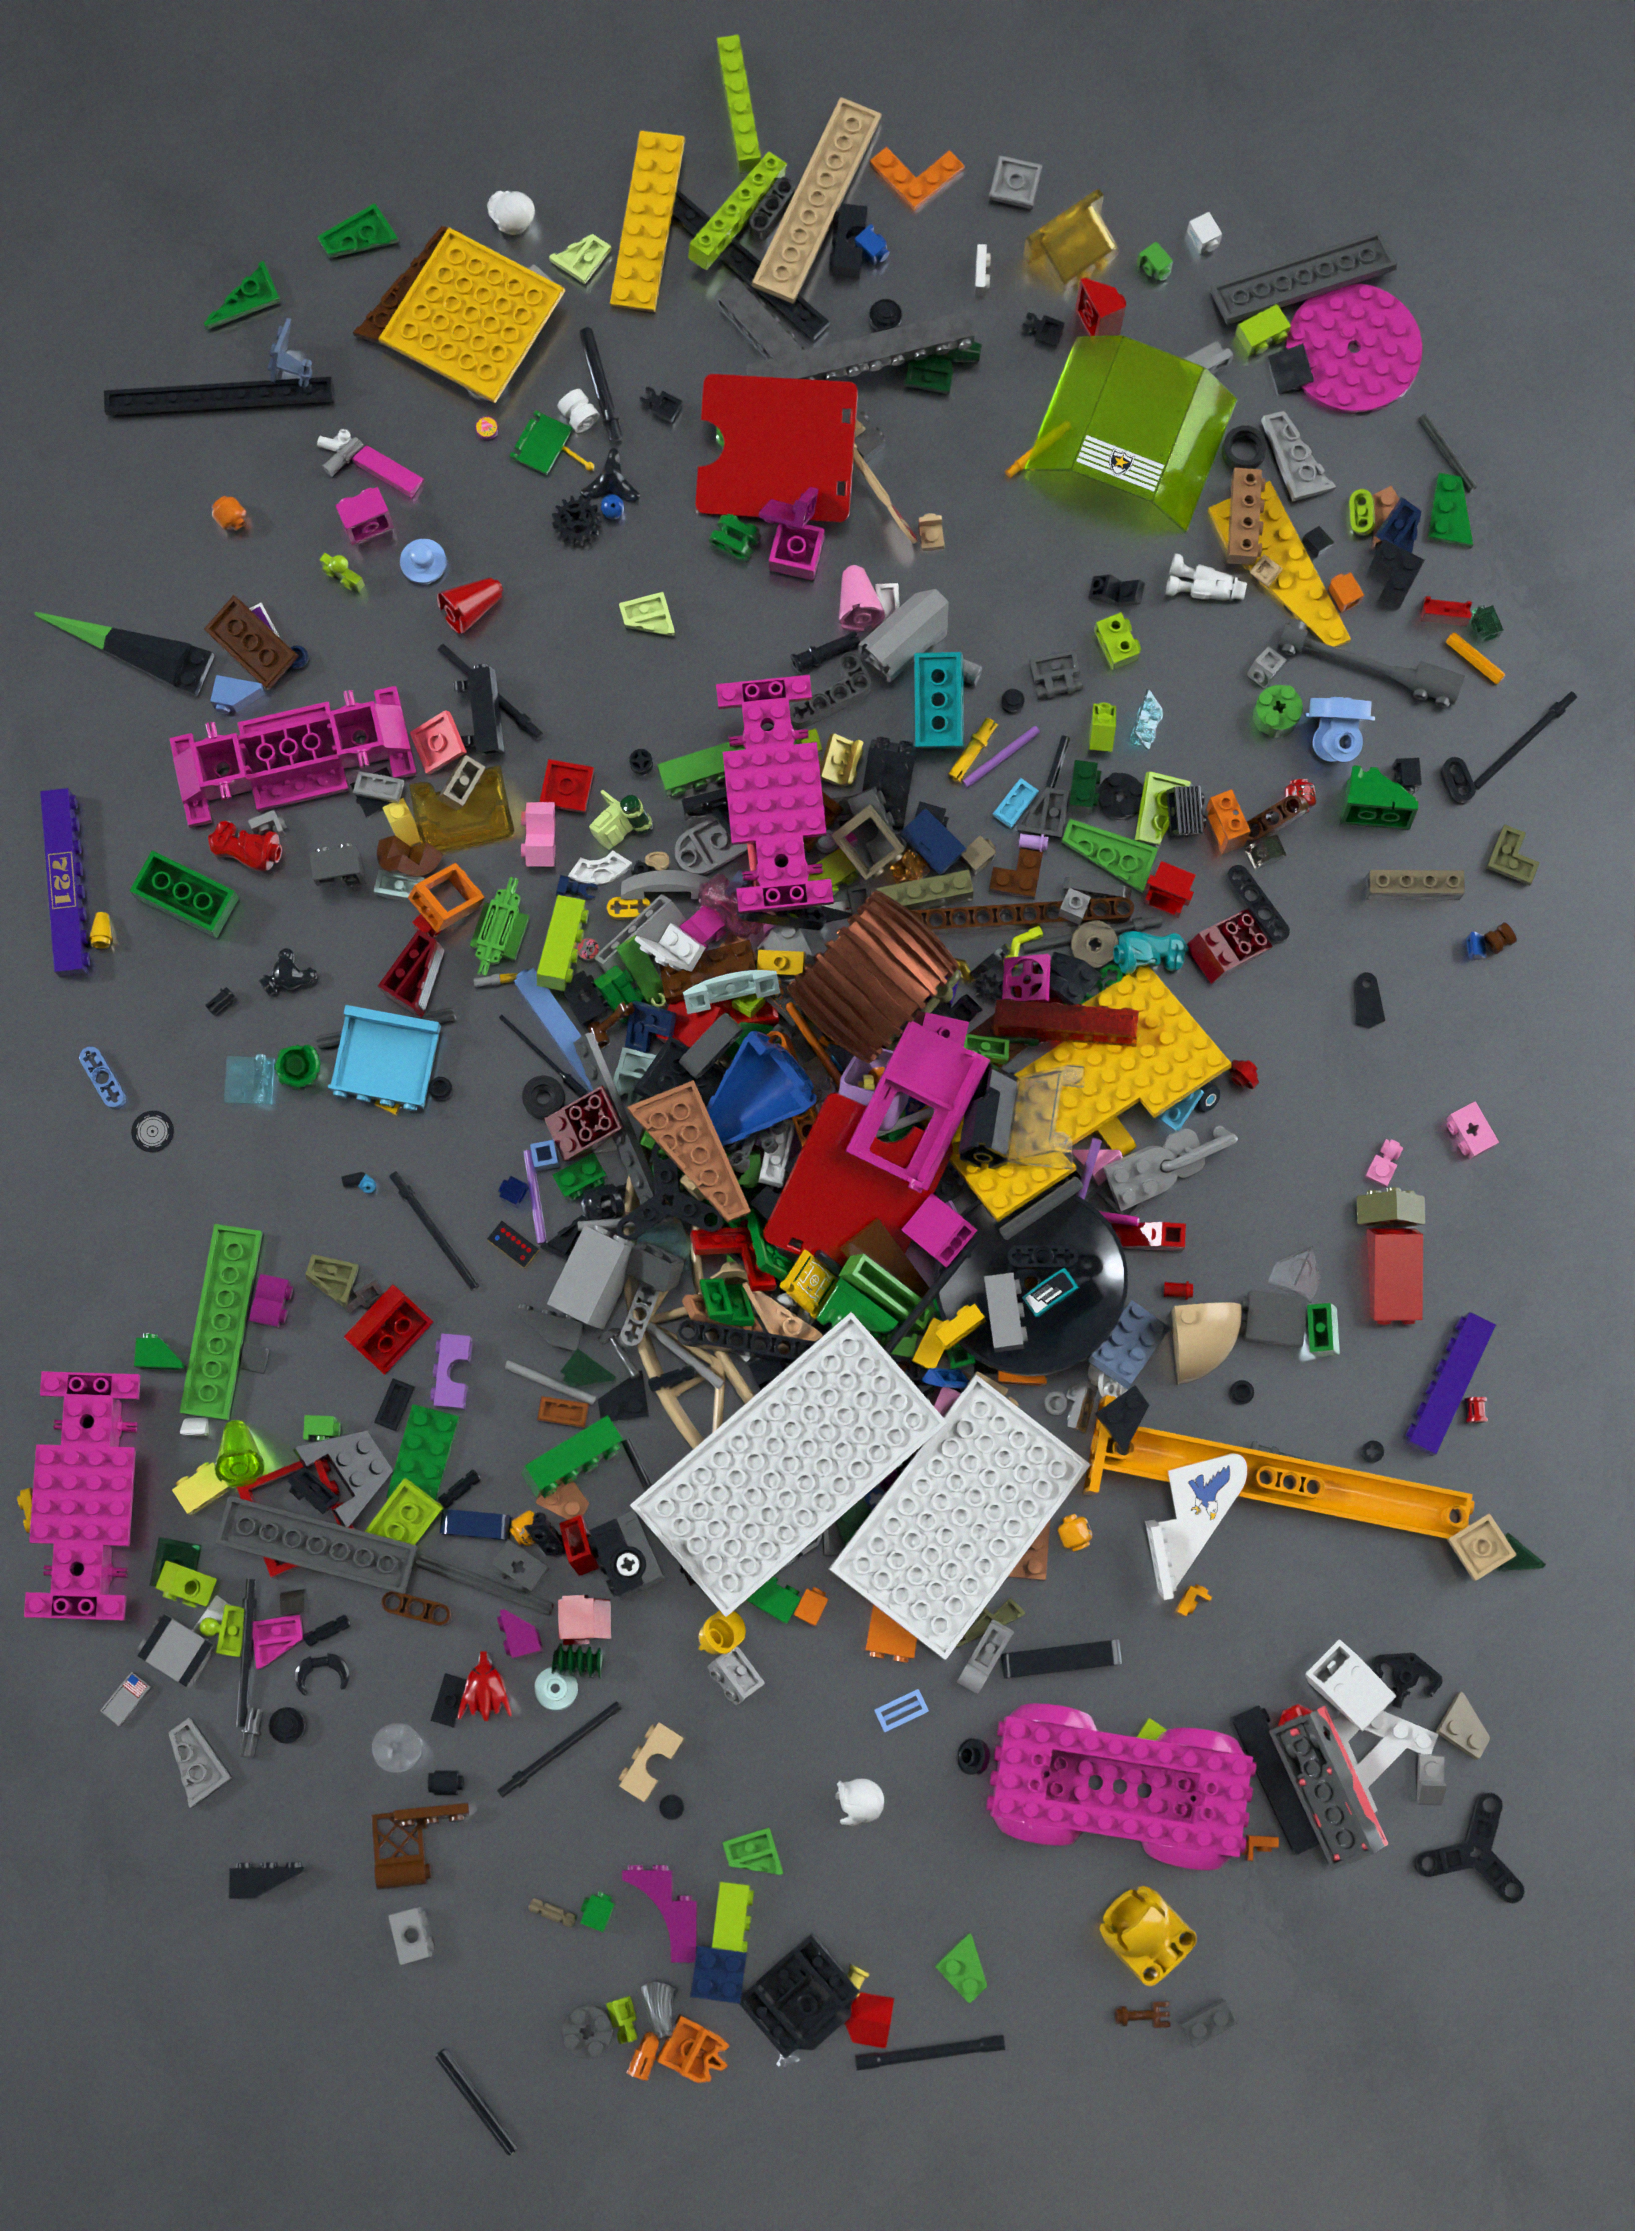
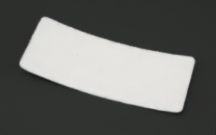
M215 1596L192 1631L202 1638L209 1640L210 1637H206L200 1632L199 1625L201 1621L207 1617H212L220 1624L223 1618L224 1607L230 1604L219 1596Z

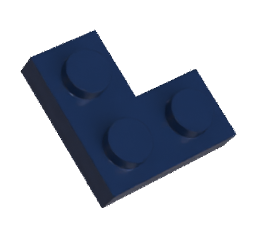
M636 1000L632 1002L635 1012L629 1015L625 1047L647 1053L650 1051L652 1032L666 1037L674 1035L677 1013Z

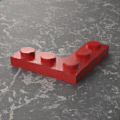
M748 1227L724 1228L713 1233L705 1230L691 1231L690 1238L694 1255L741 1253L751 1292L775 1290L776 1281L774 1276L762 1272L757 1266L755 1249L752 1246V1236Z

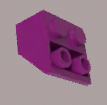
M505 1609L500 1610L501 1616L497 1617L500 1631L506 1634L507 1640L503 1641L506 1655L518 1660L544 1652L537 1627Z

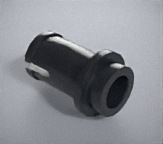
M227 987L221 988V992L205 1004L206 1008L214 1016L230 1002L233 1003V999L236 998Z

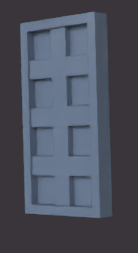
M1131 1300L1123 1311L1113 1333L1091 1355L1088 1362L1128 1389L1171 1328Z

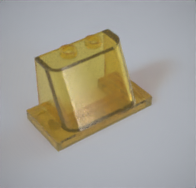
M1099 188L1026 237L1023 254L1024 260L1029 265L1038 259L1064 292L1079 283L1080 279L1084 277L1089 279L1096 270L1101 271L1106 268L1109 261L1119 254L1118 246L1100 217L1104 194Z

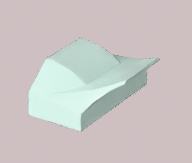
M378 870L374 893L388 899L412 903L408 899L410 892L415 884L425 880V878L421 876L403 877L385 870Z

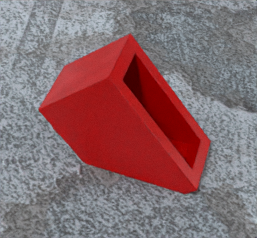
M580 1514L559 1523L568 1562L577 1575L581 1576L598 1569L599 1565L596 1561L598 1553L592 1550L588 1541V1537L591 1535L583 1516Z

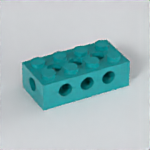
M961 652L914 653L915 747L917 749L964 748L963 654ZM938 672H943L945 674L944 680L940 683H935L933 680L934 675ZM939 695L944 696V704L935 706L934 699ZM937 719H944L945 726L940 730H936L934 728L935 721Z

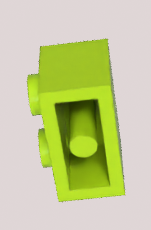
M1122 612L1096 622L1094 631L1112 670L1138 660L1141 646L1137 638L1133 639L1130 632L1132 631L1128 618L1124 619Z

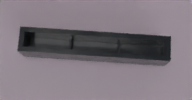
M1257 1705L1230 1717L1247 1756H1252V1762L1256 1763V1776L1293 1855H1298L1320 1845L1269 1733L1271 1729L1268 1722L1271 1720L1266 1709H1261Z

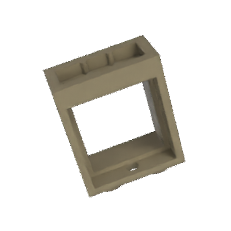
M871 804L862 809L831 835L865 880L870 876L875 879L885 871L882 868L889 862L893 865L903 857L901 852L905 849ZM869 817L895 848L870 868L845 838L847 834Z

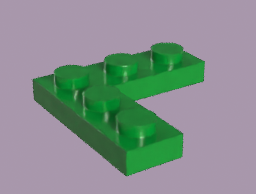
M752 1208L750 1214H747V1219L753 1241L752 1246L755 1249L757 1266L762 1272H766L776 1277L779 1281H783L795 1265V1262L778 1254L777 1247L765 1240L763 1232L768 1220L758 1210Z

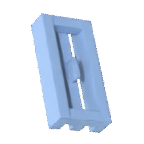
M919 1689L874 1710L884 1733L929 1712ZM914 1696L917 1697V1701L886 1716H882L881 1712ZM921 1705V1710L888 1726L886 1725L885 1721Z

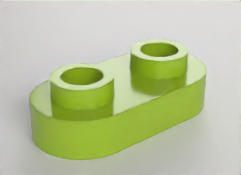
M1358 489L1350 496L1351 527L1358 535H1368L1375 527L1374 498L1366 489ZM1362 500H1366L1365 505H1359ZM1363 522H1367L1365 527H1361Z

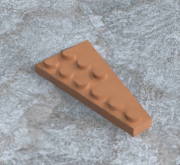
M694 1080L627 1107L631 1115L727 1222L750 1214L749 1206Z

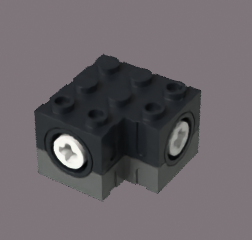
M634 1510L589 1530L591 1536L588 1537V1541L592 1550L599 1553L600 1557L596 1558L601 1572L604 1575L608 1574L610 1579L606 1581L611 1595L614 1597L617 1596L624 1600L646 1590L647 1587L650 1588L666 1580Z

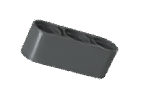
M781 177L776 180L751 215L750 234L755 240L766 239L785 214L795 193L794 182L790 178ZM783 189L789 190L788 193H781L780 191ZM769 207H776V208H777V209L774 210V211L768 210ZM757 224L764 225L763 228H756L755 226Z
M724 1013L681 1057L679 1063L695 1079L700 1078L739 1038L744 1031L743 1028L727 1013Z

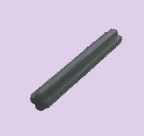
M1077 1177L1072 1178L999 1229L1000 1234L1005 1240L1010 1239L1083 1188L1082 1182Z

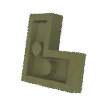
M1504 824L1486 868L1530 886L1540 862L1518 854L1526 833Z

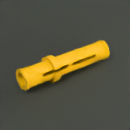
M986 717L977 732L971 735V741L947 774L951 779L956 782L961 781L983 747L986 748L988 745L989 737L998 727V724L994 723L995 721Z

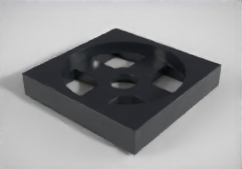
M726 788L682 799L685 821L710 815L714 808H719L720 810L728 808Z

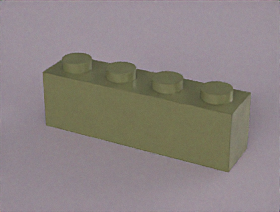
M969 870L877 888L878 891L891 897L908 910H924L971 901L974 894Z

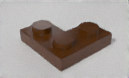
M1020 848L1016 870L993 866L989 891L1035 899L1043 852Z

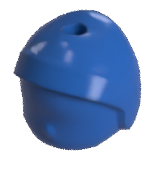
M614 494L605 496L601 502L603 515L611 520L620 518L624 511L622 499Z

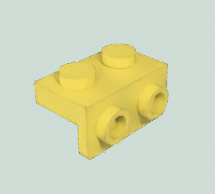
M830 734L820 768L821 779L841 788L851 785L857 777L856 767L863 755V741H851L837 734Z

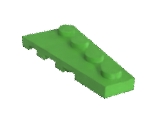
M1069 819L1062 839L1063 844L1143 893L1158 848Z

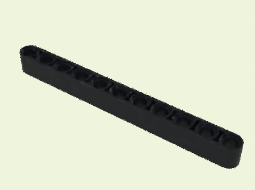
M694 1320L683 1321L677 1330V1339L685 1346L791 1364L802 1355L801 1350L803 1348H810L817 1342ZM691 1328L695 1336L686 1338L682 1334V1329ZM715 1332L718 1335V1341H708L706 1333ZM730 1337H740L742 1340V1345H732L730 1342ZM762 1340L766 1345V1349L757 1350L754 1347V1341ZM786 1344L790 1352L788 1354H781L778 1351V1345ZM889 1355L897 1365L903 1364L907 1367L908 1373L906 1375L914 1385H930L921 1381L923 1377L920 1374V1370L924 1367L912 1362L913 1358Z

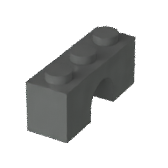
M872 787L847 799L854 816L871 804L904 846L899 833L895 834L892 826L895 825L891 813H886L883 804L886 801L881 790L877 791L876 787ZM880 829L876 837L866 842L874 864L895 849Z

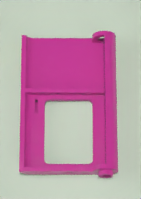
M908 1021L846 1151L910 1182L908 1187L920 1193L923 1189L928 1191L990 1059L966 1049L914 1021L911 1023ZM897 1092H903L934 1109V1114L907 1168H901L870 1151V1146Z

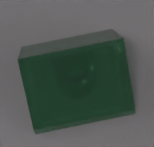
M159 1537L149 1586L156 1587L166 1560L197 1571L202 1545Z

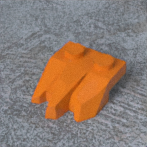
M679 2014L672 2027L673 2036L666 2039L656 2058L657 2062L697 2083L711 2081L710 2068L723 2071L728 2066L718 2056V2052L726 2051L729 2045L709 2029Z

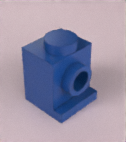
M872 224L855 238V247L863 248L862 256L873 266L879 261L883 262L890 254L887 250L886 240L880 234L876 235L874 233V226Z

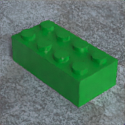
M153 850L150 852L129 890L134 898L215 938H218L239 899L234 890Z
M607 1415L526 1464L521 1475L536 1499L541 1496L545 1499L554 1494L560 1484L563 1483L567 1486L577 1479L576 1476L583 1470L586 1474L595 1469L601 1459L604 1458L608 1461L618 1454L617 1451L621 1449L620 1445L623 1439Z

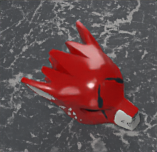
M480 1651L479 1663L468 1675L457 1719H462L468 1704L471 1715H475L476 1711H478L482 1715L484 1722L488 1721L493 1709L495 1714L501 1711L502 1703L508 1716L511 1717L512 1713L506 1695L504 1679L493 1666L490 1653Z

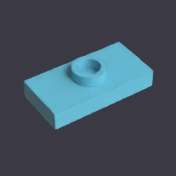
M1020 778L994 811L993 816L1012 829L1039 794V790Z

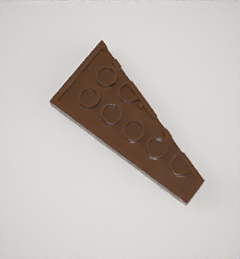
M441 226L425 245V249L417 258L415 257L412 260L410 267L397 278L382 296L380 303L373 311L367 314L365 321L360 327L357 326L353 331L354 336L384 345L379 342L378 338L448 229L447 227Z

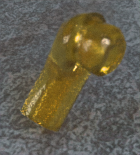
M954 957L959 965L958 970L961 972L964 983L968 985L974 982L976 979L970 974L971 969L968 963L963 959Z

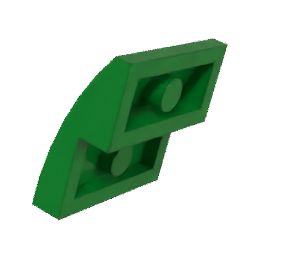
M723 1278L700 1279L699 1284L710 1319L734 1326L754 1325L755 1318L748 1294L742 1284L725 1285Z

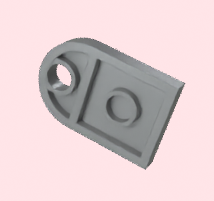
M714 817L684 832L678 838L675 845V858L679 867L683 871L699 875H706L748 852L747 844L732 845L731 837ZM690 852L694 854V860L691 863L683 862L681 857L684 853Z

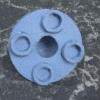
M417 539L410 542L403 549L400 557V565L404 575L412 582L424 586L440 578L447 565L442 547L429 539Z

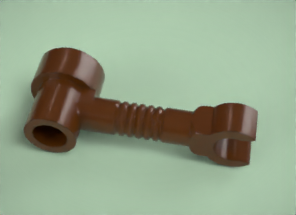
M624 1002L620 1003L615 1012L601 1024L596 1021L587 1025V1030L589 1033L593 1032L599 1049H603L610 1044L607 1030L620 1019L635 1012L632 1002L627 1006Z

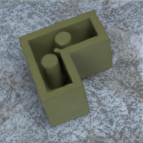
M1398 1187L1386 1188V1192L1382 1193L1379 1190L1366 1191V1195L1357 1196L1358 1224L1369 1227L1391 1224L1402 1227L1425 1225L1424 1196L1416 1195L1415 1191L1412 1190L1401 1191V1188Z

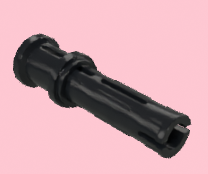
M853 631L817 648L810 646L807 651L800 654H791L790 658L795 671L800 674L803 669L813 665L817 667L821 664L822 660L857 646L860 643L859 637H856L857 633Z

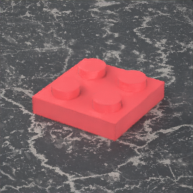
M445 710L410 732L427 774L436 772L467 753L450 711Z

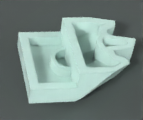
M622 1047L613 1082L619 1096L625 1093L628 1094L627 1105L630 1106L638 1103L639 1099L643 1098L633 1091L657 1055Z

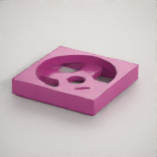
M1041 954L1004 958L1002 1003L1004 1005L1049 1002L1051 956ZM1038 962L1044 974H1034L1033 963ZM1023 964V973L1020 976L1012 977L1014 966ZM1026 976L1031 977L1029 984L1023 983ZM1037 984H1042L1040 989L1032 995V989ZM1020 986L1022 988V998L1013 996L1011 994V987Z

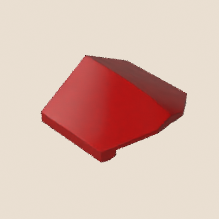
M861 1992L859 1997L855 1998L852 2002L851 2017L844 2023L853 2043L886 2049L894 1998Z

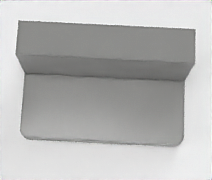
M1216 341L1180 360L1179 366L1191 385L1231 365L1233 354L1229 348L1223 350L1219 342Z

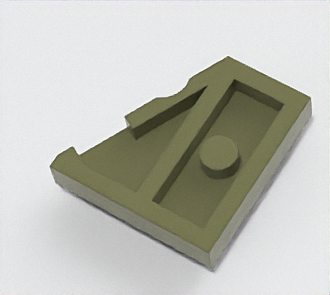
M312 1254L305 1276L310 1283L342 1307H347L359 1270V1264Z

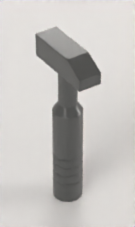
M611 1328L597 1337L602 1345L609 1341L612 1343L616 1355L631 1379H635L640 1375L625 1349L619 1345L615 1338L620 1335V1328Z

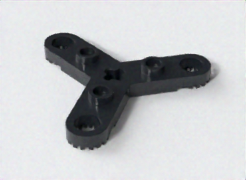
M655 1144L652 1150L655 1195L618 1222V1235L628 1241H634L670 1215L707 1232L713 1233L720 1230L724 1224L723 1216L714 1207L681 1193L679 1167L670 1157L666 1160L660 1159L658 1153L662 1148ZM666 1195L669 1197L674 1196L672 1206L663 1205ZM709 1214H716L718 1217V1222L713 1227H709L705 1223V1219ZM629 1222L634 1223L636 1226L635 1232L632 1235H625L623 1231L624 1225Z
M1495 1793L1480 1795L1475 1806L1466 1842L1421 1853L1416 1859L1418 1872L1423 1876L1433 1877L1473 1868L1502 1900L1507 1903L1519 1902L1525 1893L1522 1882L1517 1879L1492 1851L1503 1806L1500 1797ZM1486 1798H1492L1496 1802V1808L1493 1812L1484 1810L1483 1803ZM1474 1846L1483 1851V1854L1479 1855L1480 1860L1470 1855V1852L1474 1851ZM1426 1857H1431L1435 1861V1868L1429 1872L1422 1867V1862ZM1509 1883L1515 1884L1518 1888V1893L1513 1898H1509L1505 1894V1887Z

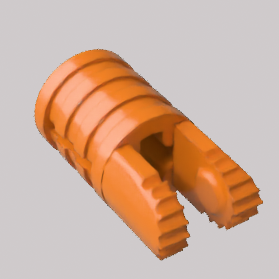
M652 2031L644 2034L639 2047L635 2049L629 2069L627 2070L629 2075L644 2081H648V2076L657 2057L655 2054L660 2042Z

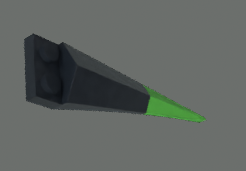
M34 612L36 617L121 659L172 688L194 696H198L215 656L213 652L193 646L190 643Z

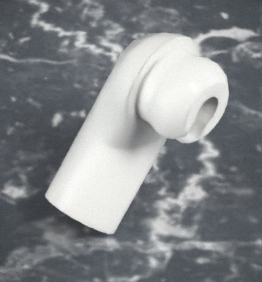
M342 429L339 431L338 436L333 439L319 436L317 447L335 452L337 449L341 450L351 440L350 432Z

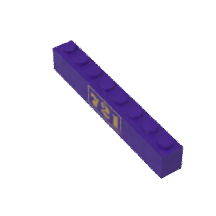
M69 788L40 791L54 972L59 977L87 974V967L90 966V956L88 952L86 953L85 944H88L89 939L83 921H87L85 907H82V899L85 898L84 886L80 885L83 867L82 863L78 862V854H81L80 840H77L76 832L80 829L79 820L75 817L74 809L78 808L77 797L72 794Z

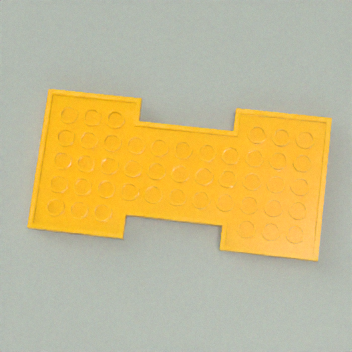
M1149 965L1138 967L1132 974L1123 977L1120 982L1112 984L1072 1010L1070 1018L1081 1031L1014 1074L1020 1078L1007 1165L996 1169H989V1164L982 1163L981 1168L960 1160L959 1145L964 1120L963 1116L951 1141L953 1154L949 1161L997 1222L1076 1171V1165L1064 1151L1139 1101L1153 1118H1156L1231 1068V1062ZM927 1105V1106H925L924 1108H922L921 1110L927 1109V1108H929L930 1106ZM932 1117L919 1121L925 1130Z

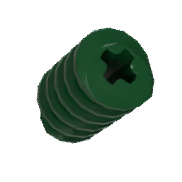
M559 1643L553 1654L552 1674L555 1673L558 1667L560 1675H564L568 1668L570 1676H574L578 1669L580 1677H584L586 1671H588L589 1678H593L597 1671L599 1679H601L603 1669L601 1648H598L596 1653L593 1654L591 1647H588L586 1653H583L582 1646H578L576 1652H573L572 1645H569L567 1650L564 1651L562 1644Z

